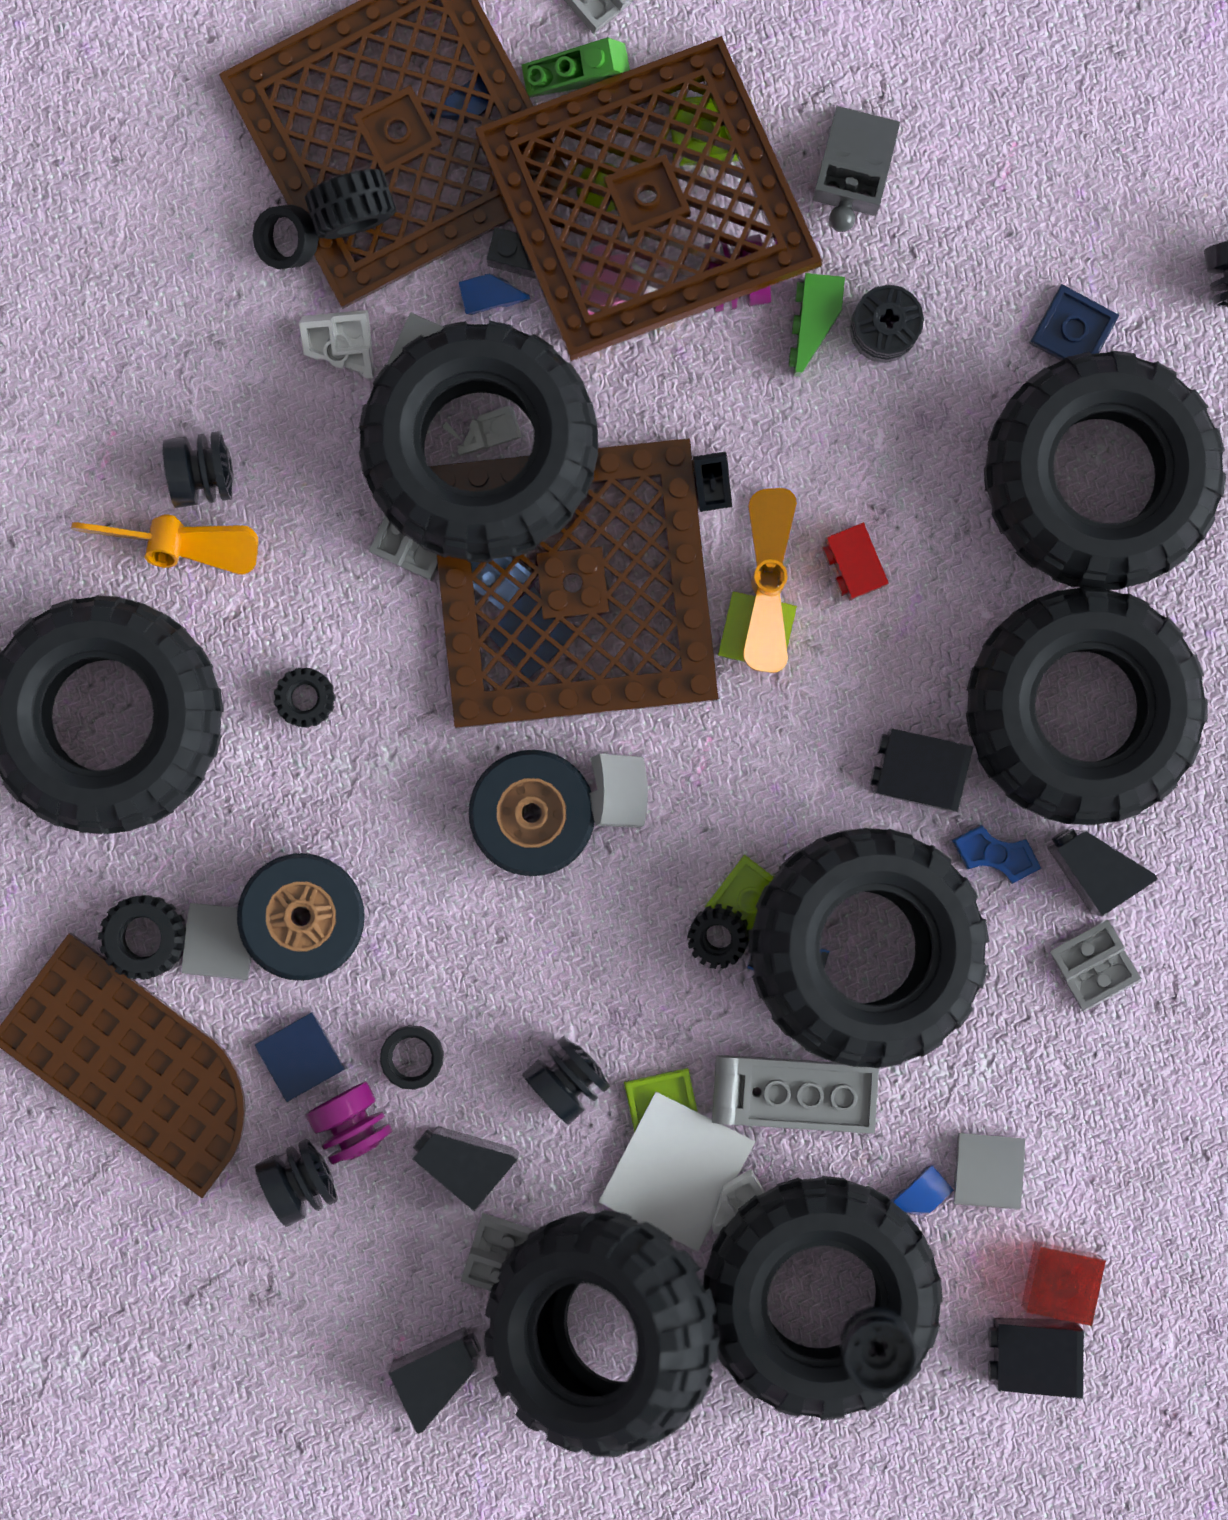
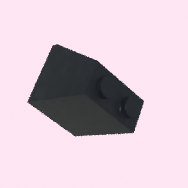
M891 728L888 730V735L882 734L880 738L878 753L883 755L880 767L874 766L870 785L875 786L873 793L948 812H958L974 746Z
M1066 829L1053 837L1052 841L1054 844L1047 848L1093 915L1104 916L1158 880L1153 872L1084 830Z
M438 1126L433 1133L427 1129L415 1143L413 1149L417 1152L413 1160L470 1209L475 1211L516 1163L520 1152L510 1146Z
M994 1318V1327H989L988 1334L989 1347L994 1348V1361L988 1362L989 1381H994V1386L998 1391L1083 1399L1084 1330L1074 1319Z
M465 1327L392 1362L388 1374L417 1434L427 1428L476 1369L481 1347L475 1334H468Z

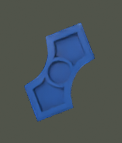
M979 825L952 839L966 869L979 866L993 867L1002 872L1012 884L1042 869L1027 839L1013 843L1003 842L992 837L983 825Z

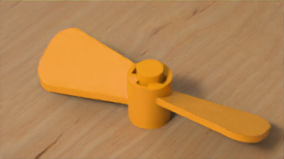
M785 488L759 490L751 497L748 504L757 567L751 579V586L756 597L744 645L743 658L751 669L768 673L781 671L788 660L780 593L788 577L783 561L797 500L793 492Z
M169 514L154 518L151 521L149 533L87 523L72 522L71 529L78 532L148 541L145 552L146 561L162 568L177 565L179 556L236 574H247L254 569L257 561L258 536L252 528L245 525L184 527L175 516Z

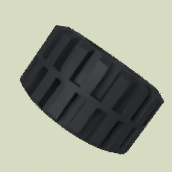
M362 169L336 176L318 184L304 197L318 237L325 239L342 238L366 231L384 223L397 211L384 171L378 169Z
M152 895L124 899L118 902V905L115 907H111L107 912L108 916L102 919L100 926H103L102 932H98V940L102 941V946L99 949L101 954L105 953L107 957L105 962L108 966L112 965L116 968L115 972L119 975L124 974L127 975V978H139L141 980L162 975L172 969L173 965L179 962L183 956L181 953L184 949L186 928L182 924L184 919L181 914L178 915L175 911L177 908L172 904L166 903L165 899L152 897ZM140 917L152 920L158 926L161 934V943L158 950L147 957H140L134 954L128 948L125 939L129 923Z

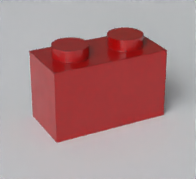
M864 522L831 535L824 540L827 546L822 547L828 565L834 564L839 574L835 578V582L841 596L847 594L849 601L889 584Z

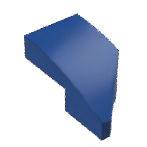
M490 273L459 282L465 313L468 315L531 300L530 295L514 287L505 279Z
M932 1165L927 1167L906 1189L901 1190L891 1201L904 1212L911 1215L928 1214L940 1205L954 1189Z

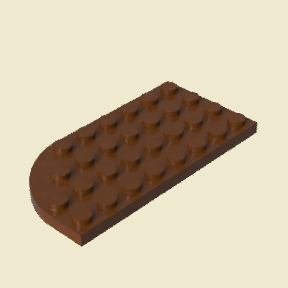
M69 933L0 1025V1048L199 1197L203 1198L234 1157L243 1135L246 1112L245 1096L241 1079L232 1059L215 1039L137 981L127 978V975L116 973V968L112 965L108 966L105 962L106 958L74 934Z

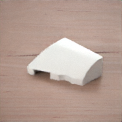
M368 310L306 315L301 318L299 328L304 355L316 360H327L332 366L340 369L346 367L362 373L363 377L367 379L374 377Z

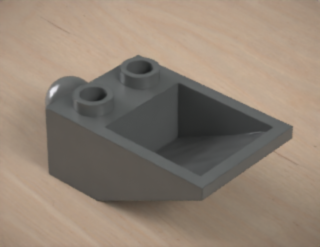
M840 106L836 107L813 201L836 206L829 215V223L834 230L838 232L850 230L855 223L853 211L877 216L900 121Z

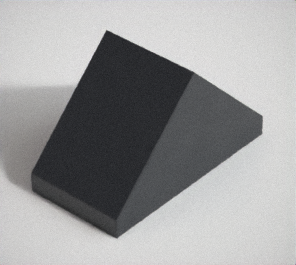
M726 451L693 456V471L700 512L732 507Z

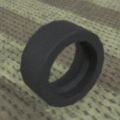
M295 205L267 208L260 213L254 223L252 234L254 248L259 258L268 266L276 269L301 267L309 262L317 251L319 240L310 214L303 208ZM282 217H287L293 222L298 234L297 249L289 257H285L278 252L273 239L274 226L278 219Z
M408 1025L397 1029L385 1040L381 1048L380 1064L384 1075L392 1084L402 1089L415 1090L427 1086L437 1077L443 1066L444 1051L440 1040L432 1031L422 1026ZM407 1038H418L424 1041L432 1055L428 1070L416 1077L401 1074L395 1068L392 1060L396 1045Z

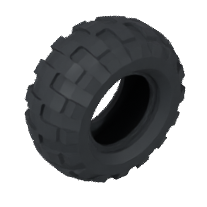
M466 321L443 325L444 329L426 337L420 335L402 347L403 351L390 364H385L372 383L373 389L367 404L363 405L359 423V456L363 475L374 500L388 521L404 536L409 537L425 550L445 558L449 556L465 559L468 562H492V560L498 558L517 557L536 549L538 544L553 534L557 535L572 519L582 500H585L594 479L598 456V426L594 406L588 396L583 380L572 364L567 363L555 351L554 346L535 334L528 335L514 329L513 325L489 321L488 324H467ZM472 393L496 394L510 400L527 415L534 428L532 451L523 469L506 484L486 491H467L449 485L432 471L425 458L426 434L436 414L452 400Z
M1111 350L1107 353L1091 354L1088 351L1066 357L1056 364L1043 368L1027 380L1006 403L1005 408L994 423L987 443L988 453L984 467L985 491L988 492L992 507L991 515L1000 533L1006 536L1015 548V553L1031 568L1035 567L1051 576L1052 580L1071 587H1104L1106 590H1120L1143 584L1172 570L1188 558L1190 552L1204 540L1216 520L1214 515L1220 499L1224 496L1227 474L1223 472L1222 454L1225 448L1220 429L1214 427L1208 415L1207 408L1209 406L1196 389H1189L1176 377L1177 372L1158 361L1152 363L1137 358L1135 353ZM1093 419L1111 420L1123 424L1134 431L1145 443L1153 460L1155 479L1150 499L1137 517L1121 523L1096 522L1077 513L1064 500L1054 476V459L1060 440L1071 426Z
M1080 587L1058 590L1036 598L1012 612L1005 621L994 629L983 644L981 653L971 669L967 686L968 708L965 714L968 733L977 751V759L988 777L994 780L1005 792V796L1023 809L1032 811L1045 819L1065 824L1097 825L1119 822L1139 815L1143 810L1162 801L1178 786V781L1186 770L1193 766L1202 746L1200 739L1203 726L1207 723L1208 699H1205L1202 683L1204 673L1197 654L1194 655L1183 639L1184 633L1169 617H1164L1151 608L1148 602L1129 593H1118L1106 590L1104 587ZM1071 652H1090L1111 660L1126 674L1135 692L1137 703L1136 719L1129 737L1115 753L1096 762L1073 759L1058 751L1046 739L1037 721L1035 703L1041 679L1051 665Z
M96 595V597L72 598L51 605L49 610L37 617H30L13 632L14 637L4 650L0 652V776L3 780L2 785L17 802L23 803L36 813L37 817L55 826L79 831V833L112 834L128 832L154 824L173 813L187 798L192 797L206 779L205 774L212 760L217 756L222 737L220 734L221 715L224 711L221 689L217 685L212 670L213 666L203 648L186 631L187 629L170 616L144 603L116 596ZM113 660L129 667L144 682L152 700L153 722L145 744L134 757L120 766L108 770L94 771L75 762L62 749L53 727V706L60 687L76 670L96 661Z
M861 828L835 832L818 838L815 842L793 853L779 866V871L772 881L764 887L755 906L757 913L752 930L749 929L748 953H751L754 969L752 979L758 996L765 1002L772 1014L771 1019L786 1036L794 1039L806 1051L825 1060L852 1067L884 1068L902 1065L903 1062L919 1056L924 1057L943 1045V1040L953 1030L961 1028L973 1011L971 1005L980 988L983 989L988 965H985V945L989 943L986 919L981 917L976 903L978 895L968 878L960 875L953 867L948 856L935 846L927 845L913 838L911 834L892 829ZM860 892L878 894L897 905L908 919L915 939V957L908 977L892 994L869 1003H858L846 997L832 984L825 972L820 952L821 936L829 916L844 900Z
M830 1176L811 1179L796 1178L778 1183L776 1187L761 1195H755L742 1205L726 1227L721 1229L716 1238L707 1267L704 1269L703 1288L704 1290H711L716 1306V1313L712 1315L713 1328L719 1330L718 1358L736 1380L737 1385L754 1399L758 1398L774 1407L775 1411L797 1418L800 1415L818 1417L821 1421L845 1419V1415L861 1410H867L868 1412L888 1402L887 1398L896 1390L889 1393H873L861 1388L851 1379L848 1373L840 1344L826 1348L806 1347L791 1341L778 1331L769 1318L767 1300L772 1279L785 1261L802 1250L812 1247L829 1246L852 1253L868 1266L875 1281L876 1294L873 1307H885L895 1311L904 1319L917 1348V1365L912 1377L904 1384L906 1387L922 1369L921 1363L928 1350L934 1347L940 1328V1305L943 1302L941 1278L938 1274L934 1254L923 1233L909 1215L886 1195L868 1185L863 1186L848 1181L845 1178ZM876 1340L871 1342V1345L875 1346L878 1350L883 1347L882 1343H878Z
M607 1210L597 1213L582 1211L554 1220L531 1232L525 1242L514 1247L499 1270L501 1272L497 1277L499 1282L493 1284L490 1290L485 1316L490 1318V1328L485 1331L484 1344L486 1357H493L498 1375L494 1376L493 1380L501 1397L509 1396L518 1408L514 1415L526 1427L533 1431H543L547 1434L546 1441L571 1452L578 1453L583 1450V1452H590V1456L620 1457L629 1452H640L662 1441L689 1421L692 1411L702 1404L713 1377L711 1374L713 1370L710 1366L718 1358L719 1330L713 1328L712 1315L716 1313V1306L711 1290H704L696 1274L700 1268L689 1253L685 1250L678 1251L671 1244L672 1238L648 1222L639 1224L637 1220L631 1219L632 1216ZM580 1283L597 1286L613 1295L627 1311L633 1323L637 1340V1357L627 1381L609 1380L598 1375L581 1360L572 1345L568 1332L567 1315L570 1300Z

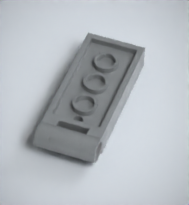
M717 1055L712 1123L875 1134L879 1068L852 1067L825 1061ZM755 1087H759L761 1092L758 1095H754L752 1090Z

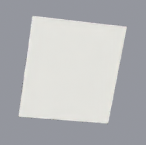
M655 1092L599 1203L619 1213L632 1216L631 1219L637 1220L639 1223L648 1222L668 1234L673 1240L698 1252L713 1224L722 1186L738 1176L756 1141L722 1124L712 1123V1119Z

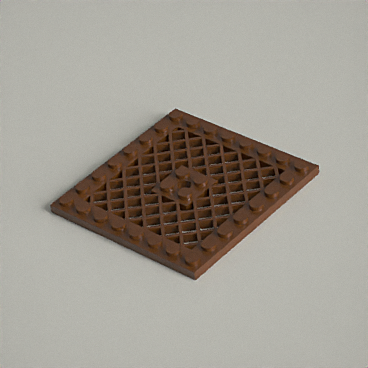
M359 0L219 74L287 205L301 207L309 213L304 197L315 185L305 167L320 171L316 183L317 186L324 182L326 174L339 176L352 172L356 158L370 162V169H377V166H379L380 170L384 171L385 176L393 172L390 184L388 185L391 195L395 194L409 199L405 214L396 212L391 217L402 221L398 237L381 232L384 223L376 226V229H368L361 232L373 236L368 252L352 247L356 234L350 235L346 244L343 238L325 239L319 237L317 251L314 256L342 309L493 231L495 227L498 228L512 221L499 189L496 188L492 191L495 179L491 169L476 164L481 148L478 138L474 139L461 135L465 119L479 123L481 126L495 121L490 119L494 104L501 118L534 105L478 0H440L443 7L432 4L438 0ZM426 10L442 15L438 30L422 25ZM419 11L416 23L404 20L405 17ZM448 17L458 36L444 32ZM390 26L387 38L374 35ZM397 26L413 30L409 45L393 41ZM419 32L435 37L431 52L415 47ZM441 39L458 44L453 59L437 54ZM361 41L357 53L344 50ZM368 41L384 45L380 60L364 56ZM463 47L466 49L473 65L459 61ZM390 48L406 52L402 67L386 63ZM412 54L428 59L424 74L408 70ZM339 56L355 61L350 76L335 71ZM331 57L328 69L316 65ZM434 62L451 66L446 81L430 76ZM361 63L377 68L373 82L357 78ZM457 68L473 73L469 88L452 83ZM383 70L399 74L395 90L379 85ZM310 71L325 76L321 91L305 86ZM302 72L299 84L287 81V79ZM478 76H480L489 94L474 90ZM405 77L422 81L417 96L411 85L402 89ZM332 78L348 83L343 98L328 93ZM427 84L444 88L439 103L423 99ZM354 85L370 90L366 105L350 100ZM273 87L269 99L265 91ZM281 87L296 91L292 106L276 102ZM450 90L466 94L462 110L444 105ZM376 92L389 95V97L373 104ZM303 93L319 98L314 113L298 109ZM471 96L489 101L484 117L467 112ZM325 100L341 105L336 120L321 116ZM422 106L437 109L433 125ZM347 107L360 111L352 115L357 126L343 122ZM275 109L289 113L285 128ZM442 111L460 116L455 132L439 128ZM296 115L312 120L307 135L291 131ZM318 122L334 127L330 142L314 138ZM399 122L406 126L407 131L404 137L394 139L389 136L388 129L393 123ZM340 129L356 134L352 149L336 145ZM437 135L452 139L448 155L434 151L442 146ZM362 136L372 155L358 151ZM290 138L305 142L300 157ZM551 139L546 140L547 142L553 144V141ZM458 141L475 146L470 161L454 157ZM311 144L327 149L323 164L307 160ZM526 148L520 150L522 155ZM535 148L530 159L544 164L549 153ZM333 151L349 156L345 171L329 167ZM556 156L551 167L565 172L567 168L561 157ZM422 157L418 170L405 166ZM429 157L445 161L441 177L425 172ZM451 163L468 168L463 184L447 179ZM529 169L531 178L535 183L539 172ZM473 170L490 175L486 190L469 186ZM400 172L416 177L412 192L395 187ZM546 176L542 187L556 192L561 181ZM422 179L438 183L434 199L418 194ZM568 184L565 192L575 188V186ZM444 186L461 190L456 206L440 201ZM466 193L480 196L463 206ZM540 197L542 204L550 201L546 198ZM415 201L431 205L427 221L411 217ZM437 208L451 212L434 221ZM408 223L422 227L404 237ZM379 238L393 242L375 252ZM351 254L364 258L355 262Z
M722 36L475 128L478 141L570 361L822 266L823 260ZM681 90L678 97L669 95L671 93ZM689 90L704 95L699 105L685 101ZM710 98L717 112L706 108ZM658 101L672 106L668 117L654 112ZM649 102L647 109L639 107V105ZM679 110L694 115L690 125L675 120ZM627 113L642 118L637 129L623 124ZM618 114L616 120L607 118L612 115ZM701 118L716 123L712 133L697 128ZM649 121L663 126L659 137L644 132ZM588 125L585 132L577 130L580 127ZM596 125L611 130L606 140L592 135ZM722 127H724L729 140L718 136ZM670 129L685 134L680 145L666 140ZM618 133L632 138L628 148L614 144ZM566 136L580 141L575 152L561 147ZM556 137L553 144L546 141ZM692 137L706 142L702 153L687 148ZM639 141L654 146L649 157L635 152ZM587 144L602 149L597 160L582 155ZM713 146L728 150L724 161L709 156ZM526 148L522 155L520 150ZM535 148L549 153L544 164L530 159ZM661 149L676 154L671 164L666 154L658 157ZM608 153L623 157L618 168L604 163ZM735 154L742 168L731 164ZM556 156L570 161L565 172L551 167ZM683 157L698 162L693 173L678 168ZM630 160L639 163L635 166L627 168ZM578 164L592 169L587 180L573 175ZM704 165L719 170L715 181L700 176ZM528 169L539 172L535 183ZM599 172L608 175L604 177L606 187L594 183ZM726 173L741 179L737 189L721 184ZM546 176L561 181L556 192L542 187ZM677 178L688 182L684 192H682ZM747 182L749 183L754 196L743 192L747 185ZM568 184L582 189L578 200L563 195ZM695 185L710 190L705 201L690 196ZM643 191H652L656 194L655 200L649 203L640 201L638 196ZM590 192L604 197L599 208L585 203ZM717 193L732 199L727 210L712 204ZM540 197L551 200L547 211H545ZM611 200L618 216L607 212ZM738 202L754 207L749 218L734 213ZM558 204L573 209L568 220L554 215ZM689 206L701 210L696 222L687 218L691 216ZM760 210L767 225L755 221ZM580 212L595 217L590 228L575 223ZM707 213L722 218L718 230L703 225ZM602 220L616 225L611 237L597 232ZM729 221L744 227L740 238L724 233ZM552 225L563 229L559 239H557ZM668 225L665 233L655 230ZM676 225L691 230L687 241L671 236ZM623 229L628 240L636 237L633 245L618 240ZM751 230L766 235L762 246L746 241ZM570 232L585 237L580 249L566 244ZM698 233L713 239L708 250L693 245ZM645 237L660 242L655 253L640 248ZM772 239H774L776 245L770 246ZM592 240L607 245L602 257L587 252ZM720 242L735 247L730 258L715 253ZM667 245L682 250L677 262L662 257ZM614 249L628 254L624 265L609 260ZM742 250L752 253L738 259ZM564 253L575 257L571 268H569ZM688 254L704 259L699 270L684 265ZM635 257L651 262L645 274L631 269ZM583 260L597 265L592 277L577 272ZM710 262L720 265L718 267L707 270ZM657 265L672 270L667 282L652 277ZM604 269L619 274L614 286L599 280ZM679 273L689 277L676 282ZM626 277L641 282L636 294L621 289ZM576 282L587 285V289L583 297L580 294ZM648 285L657 289L644 294ZM595 289L610 294L604 306L590 301ZM617 297L625 300V302L613 306ZM588 310L594 313L589 315Z
M690 438L598 448L592 484L606 483L597 494L589 489L587 495L592 500L582 512L576 509L574 514L577 516V519L568 530L565 528L561 529L560 533L563 536L553 548L544 541L538 544L547 551L545 553H536L538 566L526 558V553L515 557L505 570L492 560V562H481L472 573V565L468 560L449 556L445 558L437 555L455 729L719 700ZM529 456L430 466V468L440 479L451 486L467 491H486L500 487L512 480L523 469ZM651 477H661V486L652 480ZM638 479L630 490L618 482ZM644 481L658 492L648 505L634 495ZM611 485L625 495L615 509L602 499V496ZM662 496L665 519L652 509ZM629 500L643 509L642 513L633 523L619 513ZM597 503L611 513L601 526H598L587 517ZM647 514L661 524L652 537H649L638 528ZM615 517L629 528L619 541L605 531ZM582 521L596 531L586 545L572 535ZM665 529L667 531L669 552L656 542ZM633 532L647 542L637 556L623 546ZM600 536L614 546L604 559L602 546L592 547ZM567 539L580 548L559 551ZM651 546L665 557L655 570L641 560ZM618 550L632 560L622 574L609 564V561ZM520 561L534 571L524 584L510 575V572ZM669 561L672 584L659 574ZM487 563L501 573L490 588L477 578ZM636 565H639L650 574V577L641 588L626 578ZM605 569L618 578L608 591L606 588ZM538 575L541 599L528 589ZM567 576H579L583 582L581 589L577 592L567 591L563 586V581ZM505 578L519 588L509 602L505 601L495 592ZM655 579L669 589L659 603L645 593L646 589ZM473 581L486 591V594L477 605L475 603ZM622 582L636 593L626 606L612 597V594ZM524 593L538 603L527 617L513 607ZM672 594L674 595L676 617L663 607ZM490 596L505 606L494 621L481 611V608ZM640 597L654 607L644 621L630 611ZM608 601L621 611L611 625L598 615L609 613ZM541 608L543 620L555 619L545 632L531 621ZM508 611H511L523 621L512 635L498 625ZM658 612L672 622L662 636L648 625ZM477 615L490 625L480 638ZM625 615L639 625L638 629L629 639L615 629ZM587 616L578 628L565 619ZM592 619H595L607 629L596 643L582 632ZM559 622L574 632L564 646L549 636ZM527 625L541 636L530 650L517 640V637ZM676 626L679 649L666 640ZM494 629L508 639L498 653L484 644ZM643 630H646L658 640L647 654L633 643ZM611 633L625 643L615 657L600 647ZM578 636L592 647L582 661L568 651ZM545 640L559 650L549 664L535 655V652ZM512 644L516 645L526 654L516 668L502 658ZM662 644L676 654L666 668L651 658ZM480 647L493 657L484 670H482ZM629 647L643 658L633 672L619 662ZM596 651L610 661L600 675L586 665ZM563 655L577 665L567 679L553 669ZM530 658L544 668L534 683L520 673ZM681 659L682 670L671 671L672 668L676 665V663ZM497 662L512 672L501 686L487 676ZM647 662L660 671V673L637 675ZM614 666L627 675L605 678ZM582 669L595 679L572 682ZM548 673L562 682L539 685ZM516 676L529 686L506 689ZM484 680L496 690L485 691Z

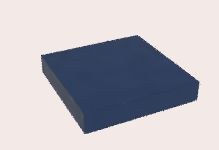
M1061 284L1029 344L1061 361L1066 357L1088 351L1091 354L1100 353L1120 315Z
M532 587L530 591L541 599L540 593ZM524 594L516 601L513 607L527 617L538 603L527 594ZM541 608L531 621L545 632L555 619L543 620ZM508 611L498 625L512 635L523 621L511 611ZM559 622L549 636L564 646L574 632ZM527 625L517 637V640L530 650L541 636ZM496 629L489 635L500 649L508 640ZM545 640L535 652V655L545 663H548L559 650ZM514 644L505 652V655L515 666L526 655ZM530 658L520 672L530 679L542 666Z
M314 1012L309 1013L255 1044L258 1053L286 1102L345 1070Z

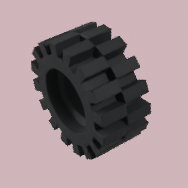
M307 667L295 668V670L285 673V676L277 682V688L274 689V705L278 709V714L289 724L303 728L317 726L322 721H325L329 717L330 712L333 711V704L336 701L333 691L334 687L328 678L319 671ZM301 685H310L317 693V702L310 710H299L293 704L292 694Z
M716 904L714 908L710 905L703 912L700 911L690 926L687 938H690L688 942L689 949L693 948L694 950L692 952L693 957L697 958L699 956L702 965L705 966L706 962L711 963L710 968L716 969L717 965H721V969H724L730 963L732 965L737 963L738 959L743 956L749 944V930H747L748 922L746 919L742 921V913L740 911H737L735 914L732 912L733 907L728 905L726 909H723L722 904ZM715 925L725 927L730 932L731 943L723 948L713 946L707 939V930Z

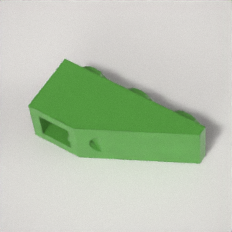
M609 37L521 65L525 88L529 98L584 88L630 70L625 43Z
M805 273L803 282H797L795 302H801L800 315L794 314L792 334L798 335L797 347H791L789 355V367L794 368V377H801L842 311L845 277Z

